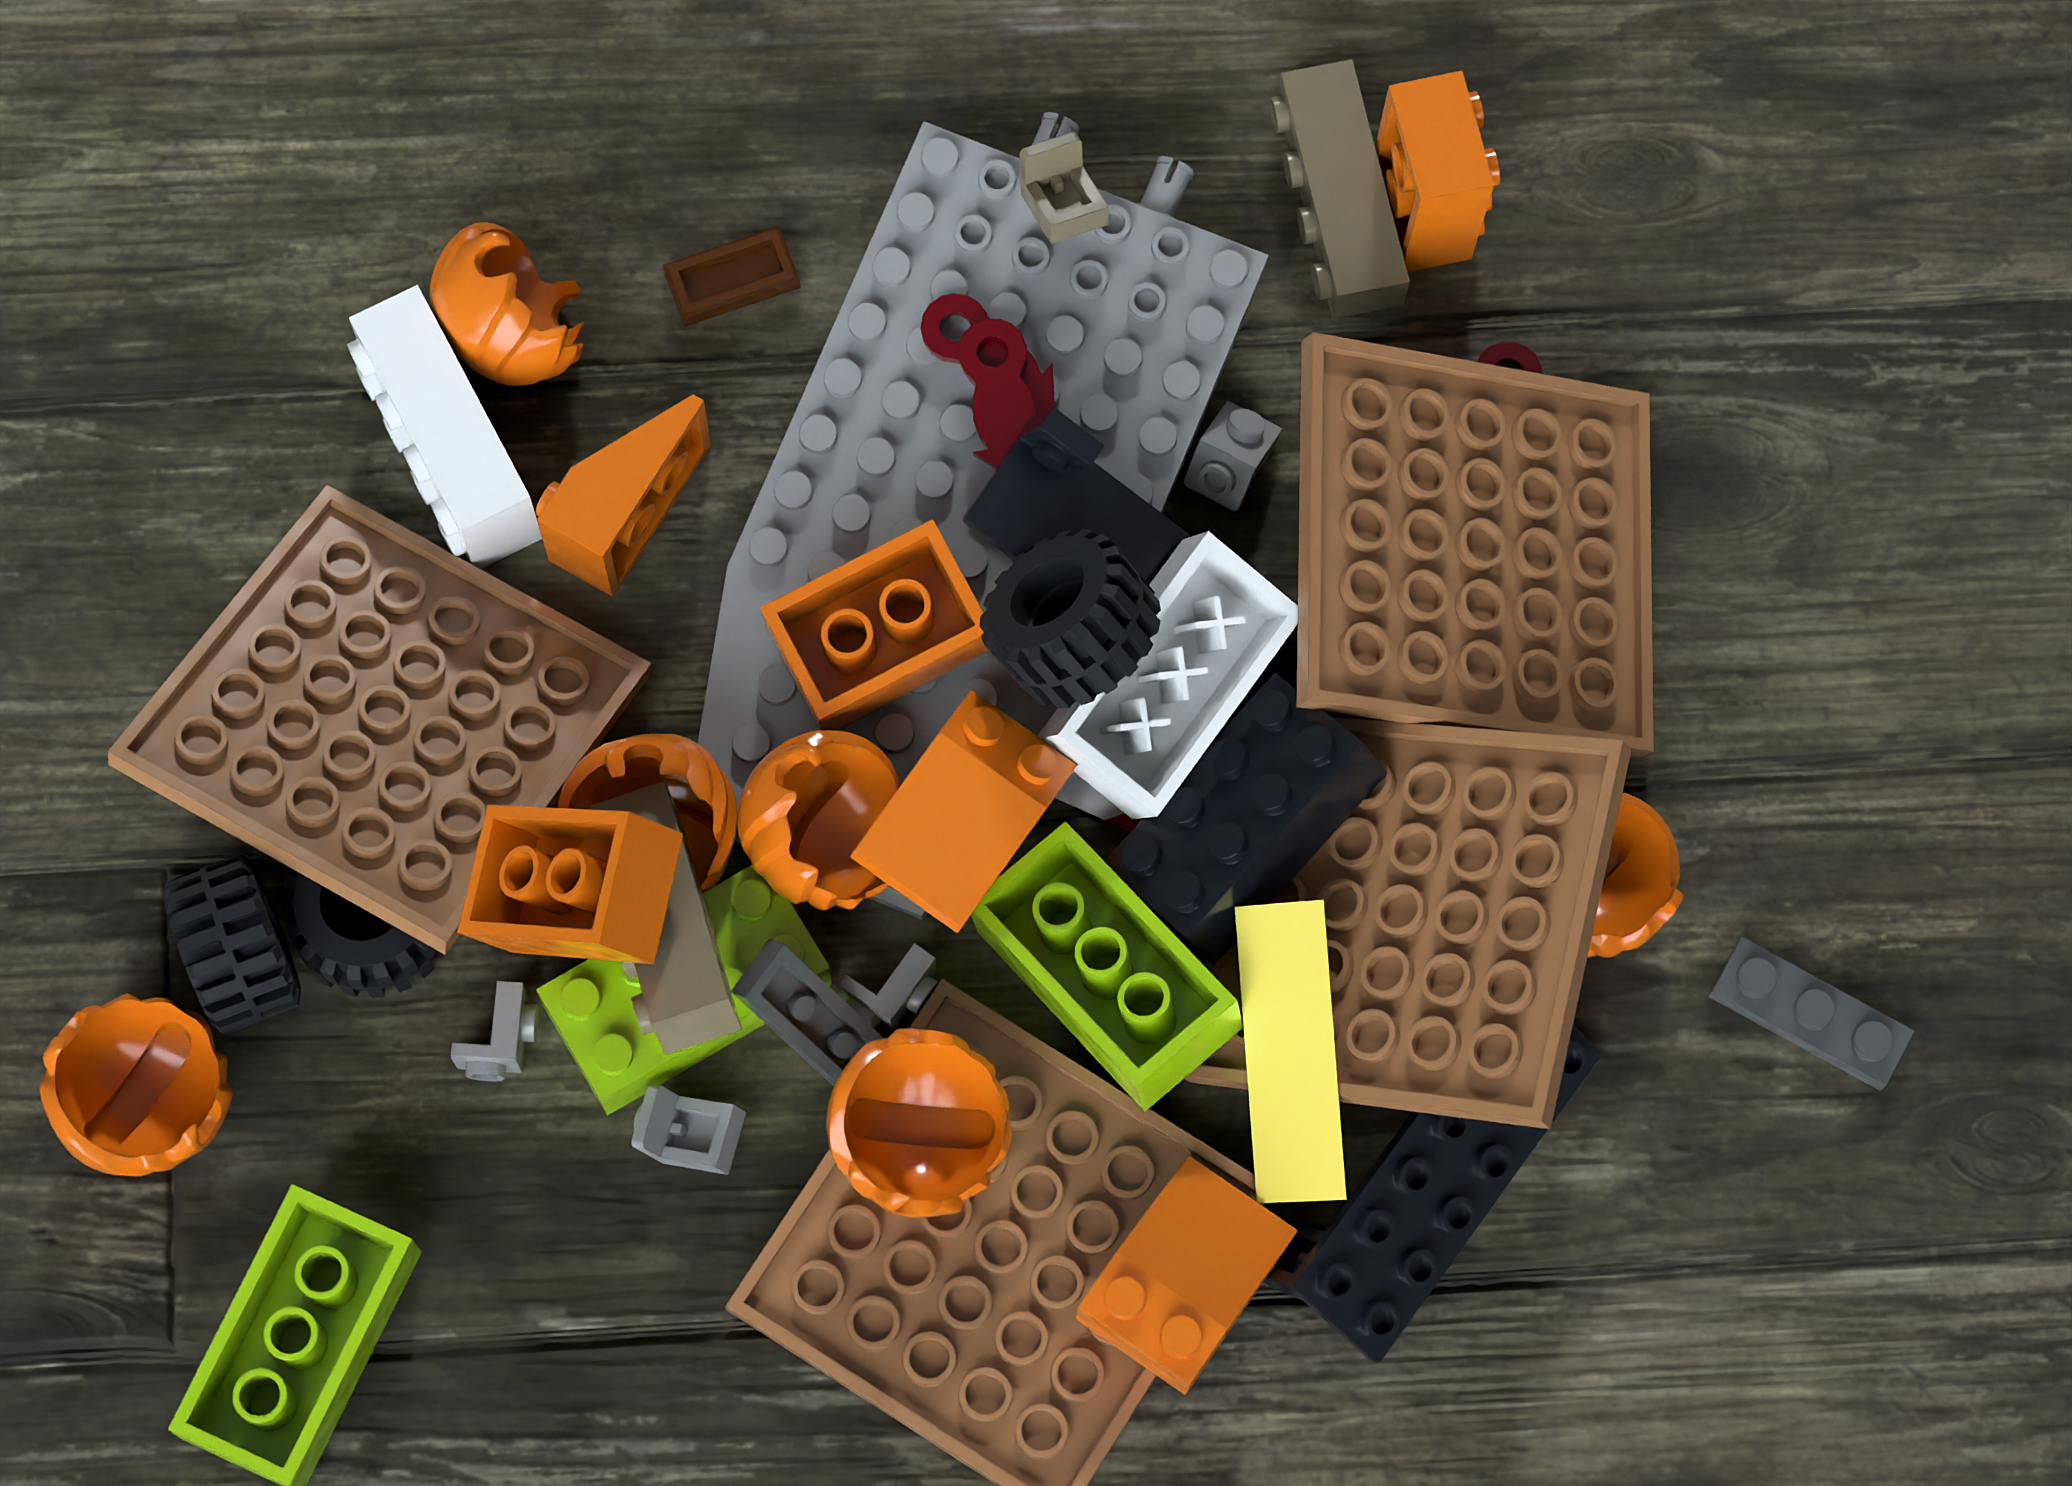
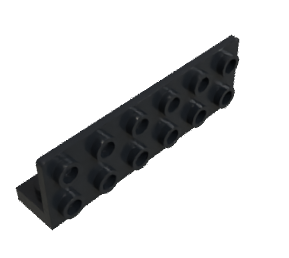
M1051 407L1028 420L963 516V522L1013 560L1022 552L1026 554L1033 549L1035 543L1046 537L1052 540L1060 532L1072 530L1076 535L1082 529L1093 530L1097 536L1104 534L1112 540L1148 584L1152 582L1180 542L1185 538L1192 537L1096 464L1094 460L1105 445L1055 407ZM1298 624L1228 719L1229 722L1274 672L1297 689Z
M1574 1025L1571 1031L1552 1123L1600 1057L1599 1049ZM1412 1111L1325 1231L1291 1220L1289 1225L1297 1229L1298 1232L1263 1282L1274 1290L1306 1302L1367 1359L1380 1362L1548 1129Z

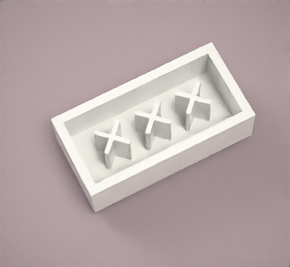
M416 285L349 317L356 340L348 343L347 347L357 366L355 367L370 399L372 401L376 400L384 417L385 427L398 452H403L411 469V476L426 505H431L439 522L440 532L454 557L465 553L470 564L482 569L541 540L542 536L531 497L419 286Z
M1209 531L1183 539L1149 584L1160 603L1161 611L1156 616L1161 622L1159 632L1150 638L1154 645L1148 656L1141 657L1137 663L1139 668L1130 677L1125 676L1117 683L1118 687L1107 695L1102 692L1096 696L1093 702L1081 706L1076 701L1070 708L1057 709L1038 734L1039 738L1075 762L1077 766L1074 772L1131 819L1156 817L1160 814L1298 624V606Z

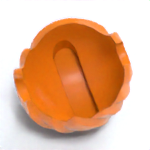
M474 223L460 230L448 242L434 266L429 287V298L432 313L449 345L466 365L491 381L509 386H526L535 384L540 380L559 376L581 357L583 343L577 342L581 336L584 321L570 329H567L566 325L559 326L558 315L562 306L568 300L579 295L580 288L575 280L559 281L553 284L542 281L538 276L530 252L524 242L506 228L494 223Z
M815 730L798 735L783 742L769 752L748 777L738 807L737 823L740 841L744 852L750 858L754 870L765 878L770 887L786 900L794 904L807 901L811 906L823 911L835 905L845 909H853L864 898L875 896L884 891L889 885L854 861L850 856L900 787L891 761L879 747L867 739L850 732Z
M651 733L612 741L599 746L587 754L566 779L560 793L558 808L591 810L590 805L665 781L680 814L701 890L704 892L715 886L727 866L728 858L734 847L737 834V802L731 783L707 750L689 738L680 735Z
M1622 793L1587 958L1594 956L1615 957L1622 951L1640 947L1676 912L1684 899L1683 893L1676 888L1680 879L1679 853L1669 826L1650 805L1627 793Z
M126 993L102 1006L91 1005L75 1013L57 1037L51 1040L43 1054L46 1071L39 1086L40 1097L44 1111L57 1137L71 1155L94 1170L111 1175L144 1176L155 1171H167L199 1153L216 1136L228 1113L234 1095V1090L227 1083V1056L216 1050L208 1022L195 1011L180 1009L172 1000L167 998L155 997L140 1000Z
M916 1028L897 1029L889 1038L868 1042L852 1057L840 1073L828 1102L826 1133L830 1151L840 1171L849 1178L852 1187L863 1197L871 1199L885 1210L901 1216L932 1217L960 1212L965 1205L966 1199L980 1193L990 1185V1172L1007 1156L1012 1142V1127L1008 1119L1010 1112L1009 1101L1004 1088L995 1079L994 1065L977 1052L971 1050L967 1042L962 1038L941 1031Z

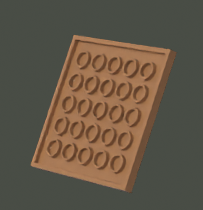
M1315 332L1301 340L1297 707L1322 709L1326 712L1408 724L1416 723L1624 740L1632 749L1631 757L1642 758L1654 752L1650 393Z
M326 485L108 750V765L445 955L460 935L457 933L487 805L553 808L560 798V793L566 779L579 762L600 745L650 675L651 663L458 556L454 557L447 550Z
M1332 717L1365 744L1387 774L1270 904L1324 900L1339 1102L1551 1129L1632 749L1624 740ZM1236 941L1215 966L1206 960L1205 967L1237 999L1243 1022L1238 945ZM1244 1028L1184 1079L1190 1083L1248 1090Z
M941 979L910 1028L941 1031L956 1035L967 1042L971 1050L977 1052L994 1065L995 1079L1004 1088L1009 1101L1010 1112L1008 1119L1012 1127V1142L1007 1156L990 1172V1185L980 1193L966 1199L965 1205L960 1212L932 1217L901 1216L885 1210L873 1200L863 1197L852 1187L849 1178L840 1171L829 1149L725 1307L727 1311L998 1486H1088L1157 1375L1076 1320L1079 1304L1118 1248L1188 1155L1257 1202L1255 1175L1151 1109L1145 1112L1132 1097L949 982Z

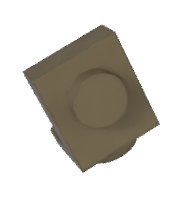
M1075 132L1023 148L1020 151L1021 196L1051 244L1109 225V207L1083 167L1082 141Z

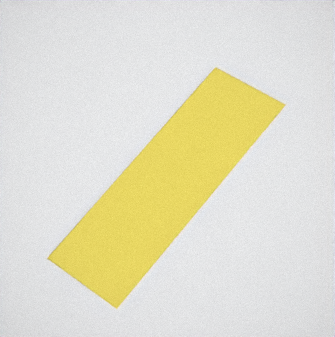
M1324 900L1235 907L1257 1202L1346 1200Z

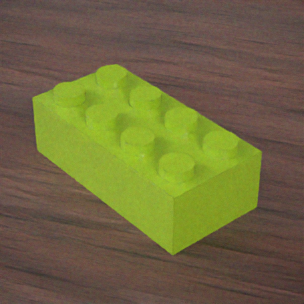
M1066 821L1000 875L971 914L976 930L1145 1112L1244 1028L1237 999Z
M752 865L703 893L731 990L769 939L784 944L828 986L832 985L830 966L791 902L775 892L765 878L754 870ZM588 959L536 989L544 1009L607 1116L644 1095L649 1084L661 1085L765 1024L732 993L742 1030L666 1055L655 1032L646 1035L642 1033L631 999L632 996L642 993L638 976L628 979L622 962Z
M292 1184L168 1430L186 1442L281 1486H306L422 1251L413 1239Z

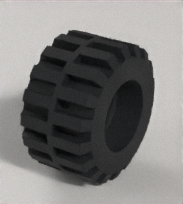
M1082 529L1076 535L1072 530L1058 533L1052 540L1046 537L1035 543L1033 549L1026 554L1022 552L1013 560L1014 564L1007 571L1001 572L995 580L996 588L986 596L983 606L987 610L980 616V628L984 631L981 638L984 645L1031 698L1033 697L1039 704L1046 707L1054 704L1058 709L1070 708L1076 701L1081 706L1093 702L1098 694L1104 692L1107 695L1118 687L1117 683L1125 676L1130 677L1139 668L1137 663L1140 658L1148 656L1154 645L1150 638L1159 632L1161 622L1156 616L1161 611L1159 600L1154 595V590L1110 538L1104 534L1097 536L1093 530Z
M242 853L165 881L163 899L171 930L196 995L212 1025L225 1035L300 1006L301 985L283 931L255 866Z
M299 872L296 876L286 875L283 889L288 896V901H281V915L288 926L285 928L286 933L308 969L313 970L319 980L330 988L336 984L347 995L357 997L359 990H367L371 998L385 997L386 987L395 985L399 993L411 988L412 986L408 980L411 976L418 972L425 979L434 970L430 962L433 956L437 955L443 958L444 954L394 926L383 935L370 940H351L338 935L333 928V914L341 896Z

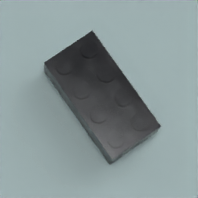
M1274 672L1211 742L1160 814L1156 817L1143 818L1104 862L1164 924L1215 966L1237 941L1235 907L1270 904L1386 776L1387 772L1360 739L1322 709L1297 707V689Z

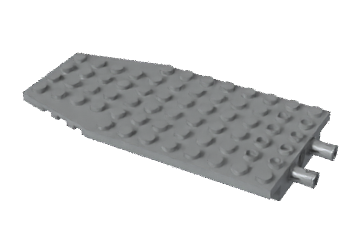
M1045 112L1032 145L1072 132L1078 135L1080 127L1073 120L1064 116L1059 128V125L1056 124L1059 114ZM923 121L727 565L697 744L707 750L731 783L737 802V816L743 788L751 772L760 761L783 742L810 731L820 730L764 624L759 607L931 519L934 520L983 613L987 610L983 606L987 594L997 586L995 580L1002 571H1007L1014 564L1013 559L963 522L964 514L995 469L973 455L975 451L987 449L980 440L973 421L972 397L975 386L963 373L960 364L940 360L933 356L924 345L920 329L922 315L934 300L940 296L952 293L968 295L981 304L987 312L988 319H1002L1012 323L1022 333L1027 350L1035 358L1041 373L1053 363L1055 408L1105 445L1094 462L1163 514L1269 259L1268 254L1174 218L1189 181L1194 176V171L1190 166L1179 161L1170 183H1168L1173 172L1171 168L1173 158L1166 156L1158 157L1155 163L1156 167L1141 203H1134L1098 189L1109 207V225L1051 244L1021 196L1020 158ZM949 316L942 322L940 332L944 338L950 341H959L963 333L970 327V324L962 316ZM989 651L835 731L853 733L879 747L891 761L898 777L899 786H901L970 690L979 694L1036 736H1038L1058 708L1054 704L1046 707L1039 704L1033 697L1031 698ZM737 823V834L734 844L742 847ZM890 885L881 893L869 897L871 900L920 920H923L928 912Z

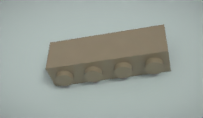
M1353 60L1282 72L1277 96L1270 97L1269 99L1270 115L1276 134L1285 132L1289 152L1283 153L1284 171L1289 188L1299 187L1303 207L1297 209V220L1303 243H1313L1318 263L1311 265V275L1317 299H1327L1332 319L1404 306L1410 280Z
M662 781L590 805L591 810L629 811L683 833L654 964L622 962L627 978L631 979L638 976L642 993L632 996L631 999L642 1033L646 1035L655 1032L667 1055L742 1030L680 814L666 782Z

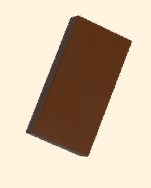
M779 226L663 265L664 275L684 327L800 288V279Z

